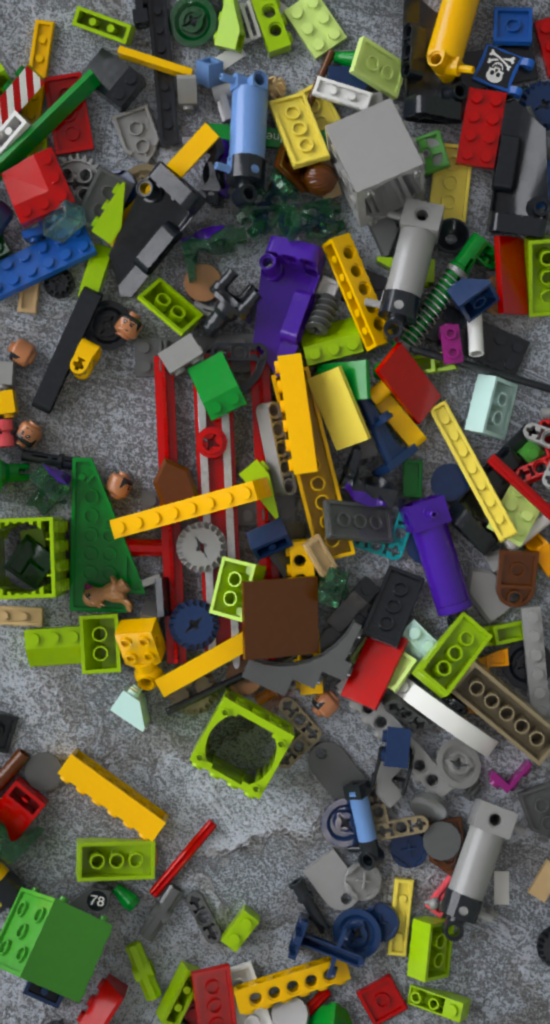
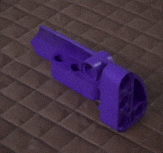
M279 236L270 237L265 254L259 259L261 267L259 294L263 298L257 303L253 343H261L267 348V363L274 373V361H278L277 356L297 353L305 331V324L314 305V293L326 262V257L321 247ZM257 347L260 354H264V351H262L260 347Z

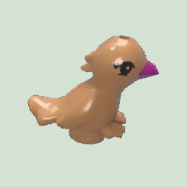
M111 575L110 580L112 582L100 588L85 583L82 599L87 606L105 607L104 601L107 600L123 604L128 613L133 611L134 603L127 595L131 589L123 578L118 580L116 576Z

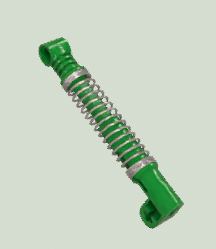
M473 233L456 258L445 267L447 271H442L444 275L442 277L439 276L440 281L435 282L436 286L431 287L433 289L432 292H428L429 296L424 297L425 302H421L424 308H419L420 314L417 316L416 323L408 325L410 326L409 329L403 327L406 334H403V338L399 342L405 346L408 352L411 345L417 346L422 344L420 340H425L424 335H428V330H432L431 324H436L434 319H440L439 314H443L442 309H447L446 304H450L449 299L451 297L446 290L453 283L458 282L462 278L467 279L470 275L469 271L474 264L489 269L496 267L494 247L479 234ZM382 361L378 362L373 368V376L379 381L381 379L375 372V369Z

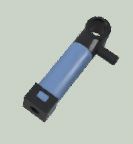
M355 780L343 786L345 800H350L359 845L349 846L347 850L348 852H361L358 862L364 870L370 871L384 861L385 855L378 845L368 797L372 793L369 780Z

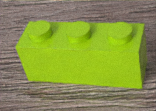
M78 5L72 25L128 46H131L136 27Z
M181 960L155 1012L161 1023H181L194 997L191 971L199 970L198 966Z

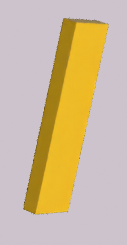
M119 46L117 53L120 59L176 77L177 75H194L192 68L124 46Z

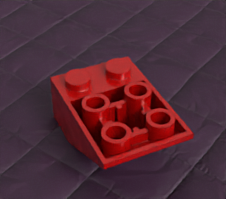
M21 776L0 799V835L12 845L49 802V799L30 786Z

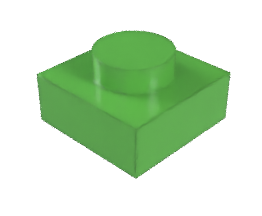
M529 441L517 452L527 464L540 459L545 454L537 444Z

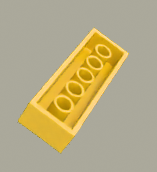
M301 353L277 356L278 361H274L275 373L280 374L277 388L278 393H282L283 400L279 402L281 413L285 412L286 420H282L284 432H288L289 440H285L286 452L290 451L291 459H288L289 471H293L294 475L318 472Z
M78 748L72 752L58 771V774L61 775V780L67 784L72 783L76 786L75 789L79 793L90 796L92 798L91 801L97 806H104L108 809V814L114 818L119 817L127 828L137 830L139 836L146 841L150 840L153 842L167 822L169 814Z

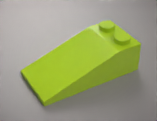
M545 235L544 238L524 237L528 316H550V235Z
M462 611L422 658L411 674L438 697H446L451 693L493 636Z
M76 838L75 877L77 882L155 879L156 840L152 842L144 839Z

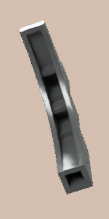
M353 619L347 631L335 644L324 652L308 659L296 662H273L262 659L248 660L242 672V677L284 697L286 692H291L295 683L292 681L293 679L313 689L316 684L320 685L324 677L322 672L344 681L346 676L350 677L353 671L352 661L347 656L350 657L354 651L355 646H353L355 639L361 637L363 632L362 624L360 621Z

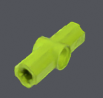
M141 940L131 942L125 946V950L132 964L133 976L136 982H139L146 1001H153L162 995V990L155 976L154 965L151 959H148Z

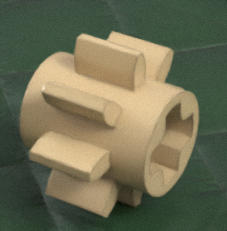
M271 76L268 78V100L271 98L275 100L285 96L287 88L282 77L277 79L276 76Z

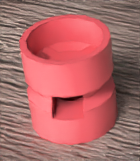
M0 419V448L15 446L14 435L11 434L14 430L13 419Z

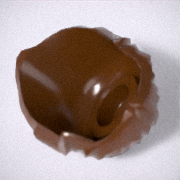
M321 162L310 165L303 176V181L308 191L317 196H325L330 193L339 180L335 170Z

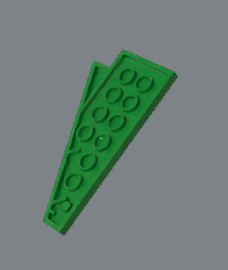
M72 458L70 611L127 613L125 606L121 603L105 600V607L97 608L87 606L82 599L85 583L100 588L112 582L110 580L111 575L116 576L118 580L123 578L131 589L127 595L146 594V589L143 587L141 576L129 551L125 537L114 539L109 520L116 519L117 517L93 458Z

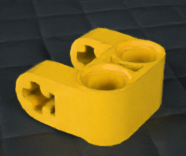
M85 338L81 339L70 361V369L75 378L81 381L89 378L102 355L103 350L101 346Z

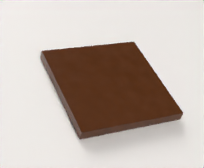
M318 576L241 581L243 659L245 661L319 653Z

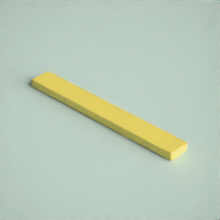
M446 400L433 406L429 412L499 542L501 543L517 535L516 528Z

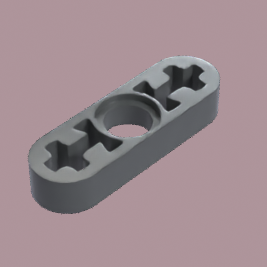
M389 694L384 698V708L389 714L417 732H423L429 728L428 717L403 700V698L397 694ZM411 711V714L402 715V712Z
M198 890L189 892L186 903L204 938L211 944L219 942L222 930L206 899ZM192 896H194L195 898H200L198 900V904L201 908H199L198 910L196 903L190 902L192 900ZM207 912L210 918L208 921L203 922L199 919V914ZM211 924L212 930L214 932L217 931L216 938L209 936L210 929L208 925Z

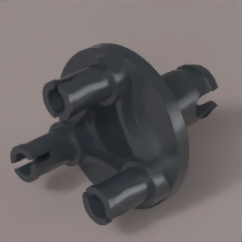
M228 268L220 280H216L209 288L218 300L214 303L213 312L208 316L201 328L213 338L229 322L235 321L238 317L251 324L254 320L250 315L252 313L251 310L263 298L258 293L259 290L250 282L240 295L235 296L230 293L227 288L238 277V274L231 268Z

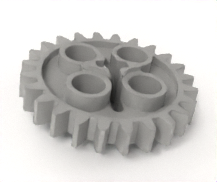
M70 154L68 161L62 158L63 164H60L65 176L67 173L72 172V177L67 182L73 186H77L78 183L83 186H90L99 166H101L99 163L95 164L93 158L89 160V157L86 155L81 158L79 154L76 155L75 159ZM90 172V178L84 181V175ZM70 186L77 206L61 213L66 212V215L69 217L73 213L75 216L83 200V195L88 190L87 187L77 186L75 189Z

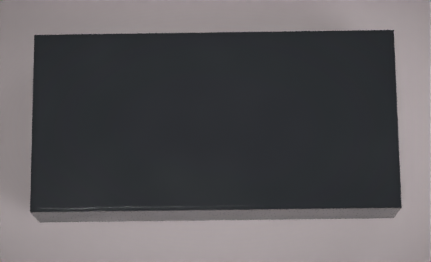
M155 578L157 616H171L169 578Z

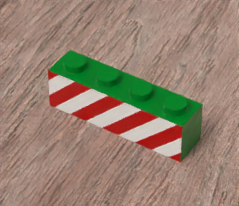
M29 64L25 67L21 65L14 73L17 77L13 81L9 79L2 87L4 91L0 95V127L15 110L20 112L46 81Z

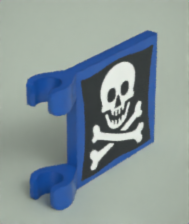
M487 43L472 80L505 92L513 98L520 99L523 89L511 86L519 66L532 71L535 60L521 57Z

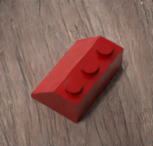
M108 974L106 979L102 977L96 987L99 989L96 995L92 994L86 1003L88 1008L86 1011L82 1010L76 1019L78 1024H108L124 1000L128 985L111 974Z

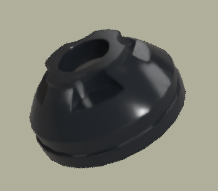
M455 218L443 220L437 247L446 253L460 252L469 239V230L466 224ZM450 234L455 235L457 241L454 244H448L445 240L446 236Z

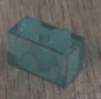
M64 200L57 206L56 210L42 219L43 236L60 243L65 242L86 224L84 207Z

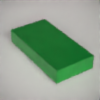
M406 459L403 462L402 492L406 498H422L423 460Z

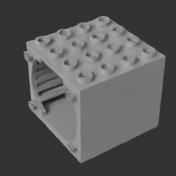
M391 98L325 126L327 147L332 167L338 176V182L360 228L368 224L373 226L372 223L375 225L377 220L387 217L389 210L396 212L403 210L406 197L424 201V192H426L424 183H426L424 165L426 162L423 154L418 153L416 149L417 143L413 136L410 137L408 133L409 127L405 120L402 121L400 117L401 111L398 104L394 105Z

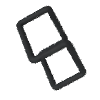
M385 746L379 747L377 763L371 776L370 788L374 787L381 763V750H384ZM410 752L406 779L397 776L392 778L393 780L403 782L402 796L406 793L413 768L414 755Z

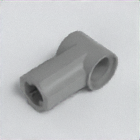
M224 83L211 87L214 102L218 106L222 124H229L231 122L232 92H230V83Z

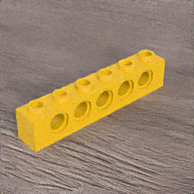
M350 233L333 237L325 242L322 247L365 349L368 352L385 346L389 343L385 340L383 333L384 324L387 321L378 316L379 308L364 305L365 298L378 299L362 264V259L357 252L355 243ZM389 329L388 333L393 335L392 330Z
M326 956L232 986L239 1013L249 1015L254 1013L256 1009H267L277 1002L286 1003L296 996L305 997L312 991L326 990L330 985L345 984L347 980L351 979L348 965L345 962L336 960L335 966L338 968L335 978L328 979L324 976V973L328 969L331 957ZM309 975L315 976L312 982H306V978ZM290 981H296V982H297V984H296L295 987H293V988H288V987H287V985H288V983H289ZM278 987V991L275 994H270V988ZM253 993L260 994L258 999H250Z

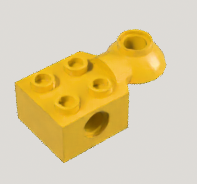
M157 617L120 620L114 635L125 665L135 668L134 678L141 689L149 691L158 687L155 680L163 676L164 672L157 665L162 662L166 644Z

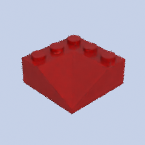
M52 147L31 155L1 173L20 224L24 228L77 206Z

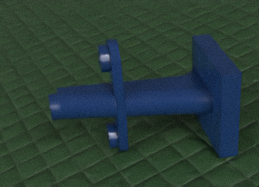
M371 399L357 401L366 420L367 429L371 431L384 460L371 473L376 476H382L394 470L419 449L415 443L405 448L396 444L385 424L386 421L393 417L392 413H389L387 410L380 415Z
M300 912L288 947V958L296 960L300 947H306L330 956L331 960L326 973V978L328 979L335 978L338 968L335 966L336 960L363 968L366 956L342 947L343 941L348 940L351 931L347 929V926L343 925L335 944L306 932L308 914Z

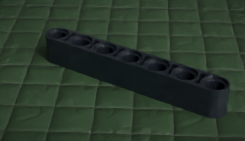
M84 286L33 399V407L47 414H50L71 370L70 361L76 352L79 342L82 338H85L103 294Z

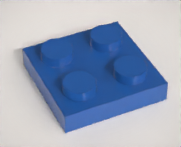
M494 7L492 45L531 46L533 8Z

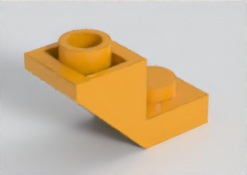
M538 533L524 547L526 550L539 552L538 567L550 578V544Z

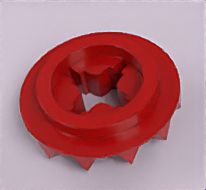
M208 427L198 434L196 446L203 456L216 458L221 456L226 450L227 438L220 429ZM216 435L215 442L220 446H212L208 451L209 444L204 438L211 440Z

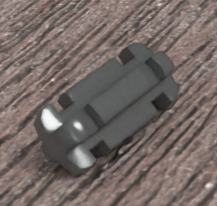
M478 779L474 785L466 789L467 792H464L463 796L467 800L472 801V797H475L485 784Z

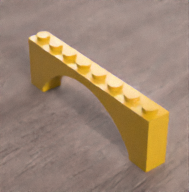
M265 477L112 519L109 522L114 539L261 500L271 497L272 493L268 478Z

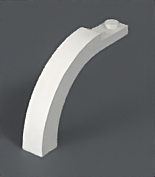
M409 678L404 681L396 694L403 698V700L482 755L489 757L498 744V741L454 712Z

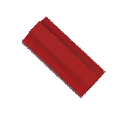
M126 539L132 556H162V539Z

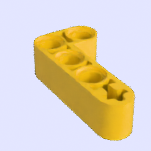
M380 380L370 389L371 400L380 415L387 410L389 413H392L393 417L386 422L406 446L415 443L419 447L427 440L426 436L392 397V393L387 386Z

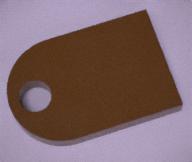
M499 549L495 589L498 598L505 605L521 607L533 598L539 561L538 551ZM512 593L519 594V598L516 601H510L509 597Z

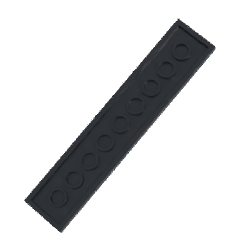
M365 269L377 299L381 301L388 279ZM342 294L340 301L346 303ZM422 294L421 302H425L424 297L428 296ZM446 305L447 309H442L443 314H439L440 319H434L436 324H431L432 330H428L429 334L424 335L425 339L441 345V339L438 340L437 335L439 326L446 323L459 324L463 356L490 368L516 375L530 344L527 340L482 321L484 355L481 357H471L468 353L467 320L459 310ZM404 325L405 328H410V326Z

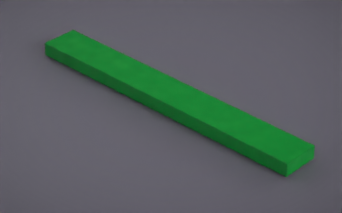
M89 69L0 155V181L3 180L1 173L20 163L101 84L94 72Z

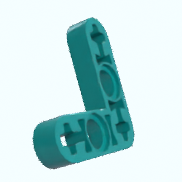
M399 511L393 526L394 543L387 545L389 548L397 546V550L400 551L399 554H395L392 557V553L386 550L385 554H382L385 544H382L381 548L377 551L371 548V543L369 542L367 548L364 547L365 543L363 542L355 544V541H353V545L374 554L397 560L403 555L410 533L406 532L405 537L402 539L396 537V529H405L404 525H398V521L403 522Z

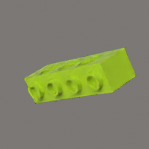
M250 0L269 58L291 51L293 38L291 33L286 31L287 21L285 15L280 14V1ZM273 12L274 16L268 18L265 16V13ZM279 30L281 33L278 36H274L271 32Z

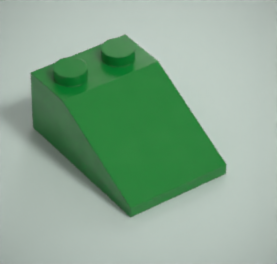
M222 351L187 369L211 421H215L248 404Z
M369 360L316 366V375L342 365L356 401L371 399Z

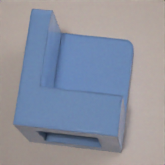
M212 56L196 60L198 84L207 88L223 84V81L219 79L220 74L223 73V61Z

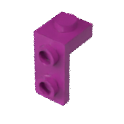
M446 323L439 326L437 335L438 340L441 339L444 364L462 363L463 352L459 324Z
M526 759L507 782L492 769L487 774L491 778L489 782L496 789L501 787L506 793L513 791L518 786V781L521 777H526L530 773L533 764Z

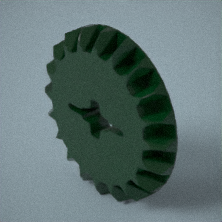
M179 0L173 6L169 15V29L174 39L183 46L190 48L205 45L206 42L211 40L218 26L215 8L208 0ZM192 17L195 19L198 18L195 27L193 25H189Z

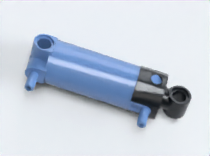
M261 70L255 71L249 77L239 73H234L233 76L221 73L219 76L221 81L230 83L232 106L227 164L215 162L214 169L226 172L227 185L236 189L232 193L231 198L233 204L238 208H244L255 202L258 197L257 189L265 185L269 92L268 77Z

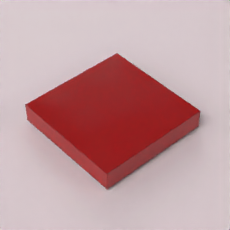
M390 973L356 991L373 1024H381L408 1009Z

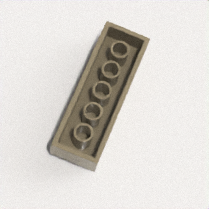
M475 659L451 693L540 766L550 755V720L479 660Z

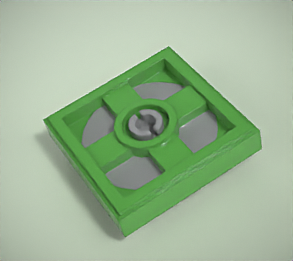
M439 129L415 138L417 143L416 149L418 153L423 154L426 162L424 165L426 174L424 176L451 167Z

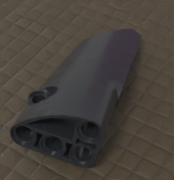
M404 0L401 76L405 79L403 120L425 124L462 123L464 105L462 99L468 95L466 84L459 82L457 76H455L452 82L443 83L429 66L426 58L438 13L431 9L423 0Z
M514 100L504 107L491 190L493 192L486 231L544 238L550 212L546 128L517 100ZM539 202L545 205L543 213L538 212L536 209Z
M161 161L156 164L146 179L138 182L136 186L138 194L109 253L120 297H133L180 240L185 227L207 202L196 189ZM150 185V192L146 194L145 189Z
M527 424L495 454L514 472L517 468L527 464L517 453L528 442L523 434V429ZM533 429V431H528L530 436H532V434L537 435L535 429ZM487 463L483 470L501 501L510 483ZM543 464L537 467L536 471L538 473L541 472ZM530 469L532 476H534V472ZM522 473V474H521V475H522L521 478L524 480V479H526V477H525L526 474H525V473ZM469 487L449 508L452 519L450 523L478 551L487 556L498 545L499 540L495 532L487 528L489 521Z

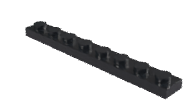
M147 0L152 56L172 62L167 0ZM153 69L161 147L180 145L174 76Z

